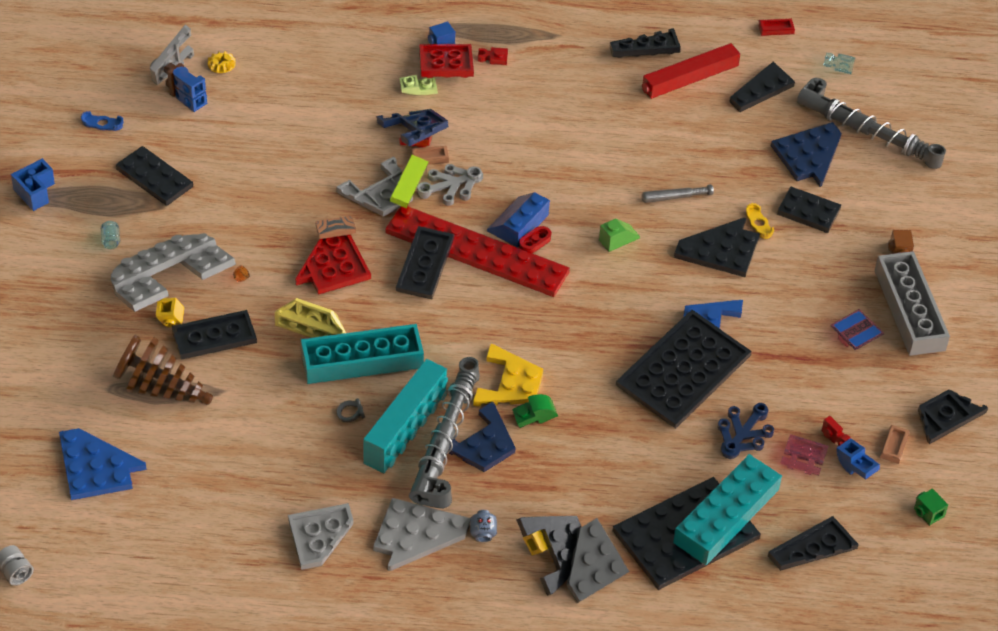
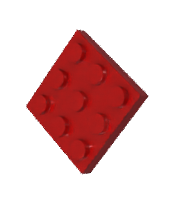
M471 44L419 45L421 77H474Z

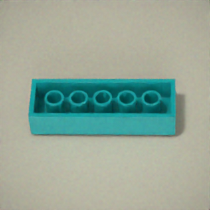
M417 324L301 339V355L307 384L419 369L424 363V351Z
M428 359L424 361L363 439V464L383 474L388 468L393 467L397 456L403 454L407 443L415 438L417 430L425 425L430 413L433 414L440 400L443 401L447 396V368Z
M748 454L676 527L673 543L707 565L779 491L782 475Z

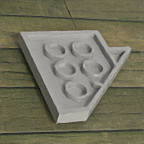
M392 498L374 543L373 551L391 556L388 570L392 571L464 540L470 526V518Z

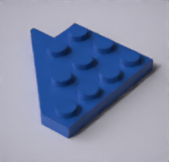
M80 428L59 432L71 500L133 489L130 473L147 470L146 462Z

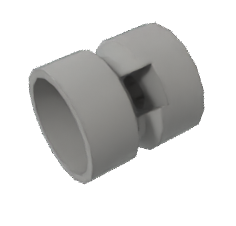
M10 545L0 551V571L4 573V576L11 585H20L31 577L34 568L24 558L23 553L17 546Z

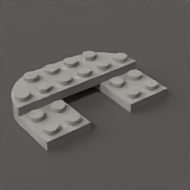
M205 233L184 236L175 235L170 240L157 243L148 250L138 252L137 255L122 259L121 263L111 274V282L116 297L136 312L169 296L167 289L153 279L151 275L181 263L204 280L236 265L235 259L218 247L213 237L207 236Z

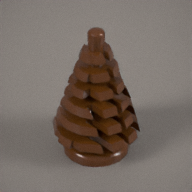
M137 335L133 336L113 374L114 378L121 379L129 366L136 368L128 383L126 392L132 393L145 372L146 376L138 392L140 395H145L154 380L153 378H156L158 380L150 396L157 397L164 383H166L168 388L163 398L170 399L176 388L180 391L175 400L182 401L185 394L190 396L188 402L194 403L196 399L206 405L212 402L213 395L202 391L203 385L199 381L196 386L191 384L195 377L191 372L185 381L181 379L186 368L184 365H179L175 375L170 374L177 359L173 354L167 361L165 368H160L168 351L164 345L153 363H149L159 343L157 338L153 337L140 358L136 355L141 339Z

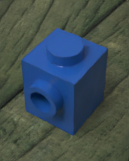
M447 21L429 27L428 41L430 44H455L456 32Z

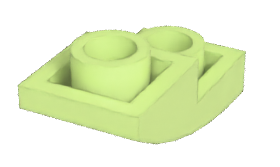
M417 75L399 78L402 93L412 95L438 93L435 77L417 79Z

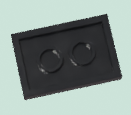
M791 186L778 208L777 215L829 233L842 205Z

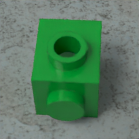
M933 488L918 494L914 510L929 526L945 517L948 504Z

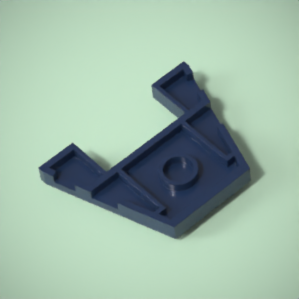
M432 109L410 111L409 115L404 116L394 113L389 118H383V115L376 116L377 123L383 128L402 124L411 132L401 134V141L408 146H412L449 127L448 120Z
M493 402L479 410V416L488 426L460 443L453 439V448L449 452L451 455L455 454L463 458L464 462L483 472L513 455L516 450Z

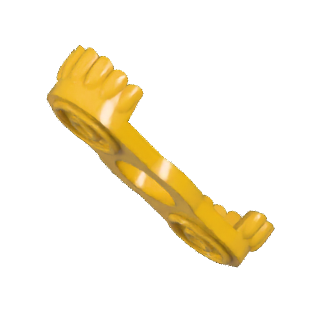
M756 203L747 205L746 216L750 221L751 227L760 234L761 238H771L774 233V227L771 228L768 220L762 215L761 206ZM761 220L764 222V225L757 226L754 222Z

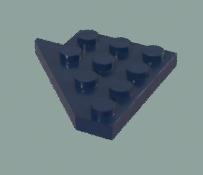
M831 122L771 141V147L796 181L813 177L821 187L842 133Z

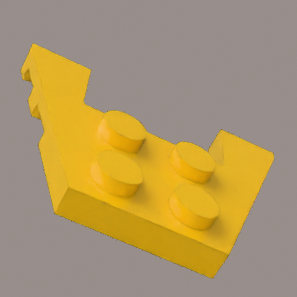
M490 344L487 362L505 365L498 391L477 388L473 406H481V404L491 402L495 405L510 402V405L529 402V396L538 394L544 369L494 344Z

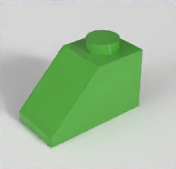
M613 219L600 225L599 241L608 252L640 239L639 234L630 224L619 219Z

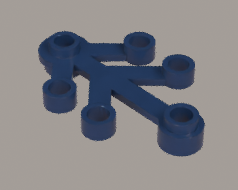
M757 403L754 405L752 415L743 427L739 419L740 409L736 406H731L728 409V417L731 419L736 433L733 440L729 433V420H719L718 430L721 431L724 440L721 445V452L725 458L734 459L742 451H761L764 448L765 442L760 437L771 438L774 435V427L769 424L764 425L763 429L751 430L757 421H763L767 418L769 410L766 404ZM745 439H753L751 443H741Z

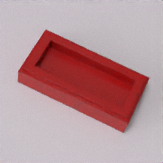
M792 18L758 21L761 36L795 34Z

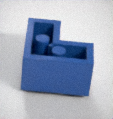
M43 158L11 174L13 190L33 211L49 203L47 188L54 185L55 182L53 169Z

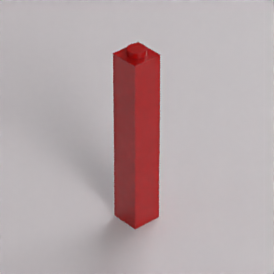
M732 43L651 72L643 76L642 90L651 99L739 66L741 53Z

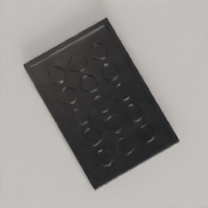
M691 310L616 381V386L676 429L751 356L752 351L697 312Z
M715 477L705 480L613 526L612 531L658 590L760 539L761 533L749 521L707 565L673 543L676 527L719 485Z

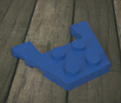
M743 300L686 305L684 316L689 311L694 310L720 329L721 315L741 318Z

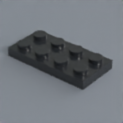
M141 146L116 164L117 171L166 206L193 188V181L144 146Z
M418 226L398 279L396 291L432 300L453 244L454 234Z
M248 310L172 326V333L181 360L257 343V337Z

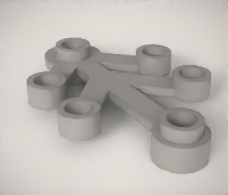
M453 164L445 166V173L431 169L428 172V179L430 181L440 179L444 182L434 185L428 182H421L417 186V194L420 198L427 199L431 193L449 188L447 194L443 196V203L451 206L454 204V196L462 183L467 182L465 187L460 190V199L466 201L471 198V189L475 183L482 181L483 172L479 167L473 166L465 170L455 167Z

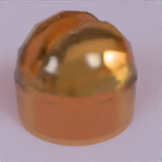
M242 265L238 266L233 272L234 279L238 282H243L250 277L249 271Z

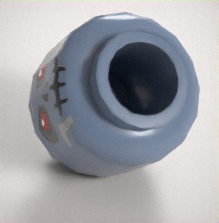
M479 510L477 514L470 518L471 536L479 542L491 541L497 534L496 516L488 510Z

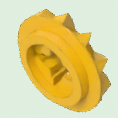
M219 51L217 54L212 53L211 57H208L207 63L208 68L216 73H227L236 64L232 54H227L226 51L224 53Z

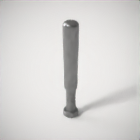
M708 184L707 187L692 189L689 187L647 191L642 193V201L649 203L691 197L692 195H713L714 189L712 184Z

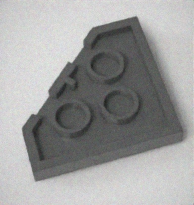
M598 518L579 528L576 536L577 542L573 551L567 587L577 603L630 572Z

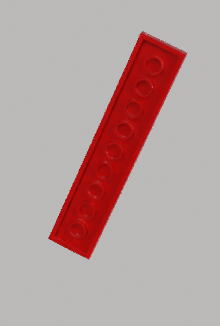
M401 206L385 228L386 234L410 243L413 242L418 226L454 234V241L448 255L449 258L551 297H555L570 272V267L409 206L407 208Z

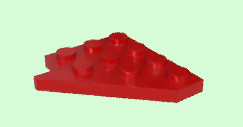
M351 234L319 239L295 278V284L298 286L312 282L319 295L370 280L371 272Z

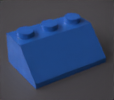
M536 192L519 196L489 226L487 232L518 248L521 237L538 227L549 215L550 200Z

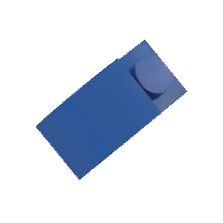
M850 438L837 447L838 460L850 475L855 472L866 480L880 470V464L866 455L865 448Z

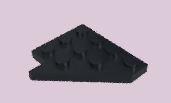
M741 218L679 240L674 252V258L746 277L760 234L744 230L746 218Z

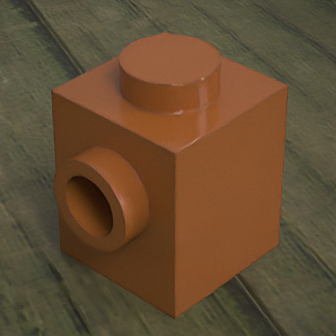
M893 230L891 239L888 241V250L892 254L912 252L914 243L911 230Z

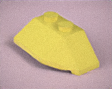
M298 298L275 311L276 326L311 338L346 333L338 315L334 311Z

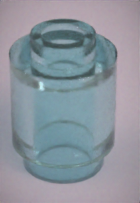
M113 221L104 222L100 227L101 242L105 248L115 249L120 243L119 225Z

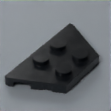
M950 389L919 405L918 412L927 442L931 444L987 413L988 407L986 405L980 407L971 403L972 399L960 396Z

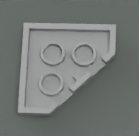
M349 503L288 515L301 570L322 566L352 527L353 517Z

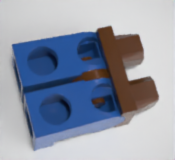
M169 63L164 67V72L168 75L165 83L169 87L172 97L176 96L181 103L193 112L207 104L204 77L201 75L195 77L189 73L182 63L178 65Z

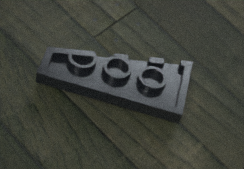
M674 28L668 29L666 33L661 31L654 32L653 36L647 37L644 34L634 40L626 38L610 42L612 56L618 58L681 52V46Z

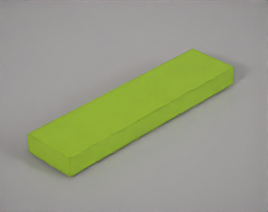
M411 155L390 198V202L407 208L429 161Z

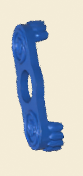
M91 111L81 114V121L87 127L113 131L120 130L123 127L124 121L122 116L119 115L116 119L109 118L108 116H95L91 114ZM100 120H106L108 122L104 126L98 124Z

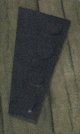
M773 61L730 97L729 102L739 112H742L794 87L795 81Z
M831 516L770 550L768 557L781 571L856 550L859 544L836 518Z

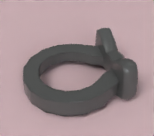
M359 398L355 399V401H344L336 410L337 416L342 422H352L359 416L362 419L365 418ZM347 406L358 407V411L351 417L347 418L341 415L342 410Z

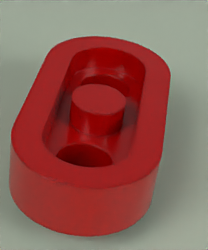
M546 226L536 227L521 237L519 248L530 253L536 252L551 241V230Z

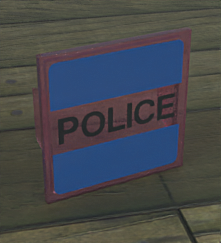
M860 309L830 325L838 333V339L847 348L851 346L854 350L884 335V332Z

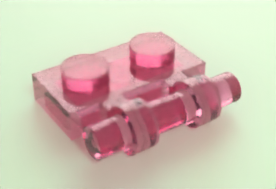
M790 434L784 454L790 455L791 458L782 456L780 464L786 465L792 470L796 468L805 471V474L808 475L812 473L819 476L821 468L814 466V464L823 466L829 446ZM797 458L808 461V464L797 461Z

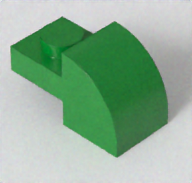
M544 394L529 396V402L512 409L519 428L537 420L542 424L558 417L553 400Z

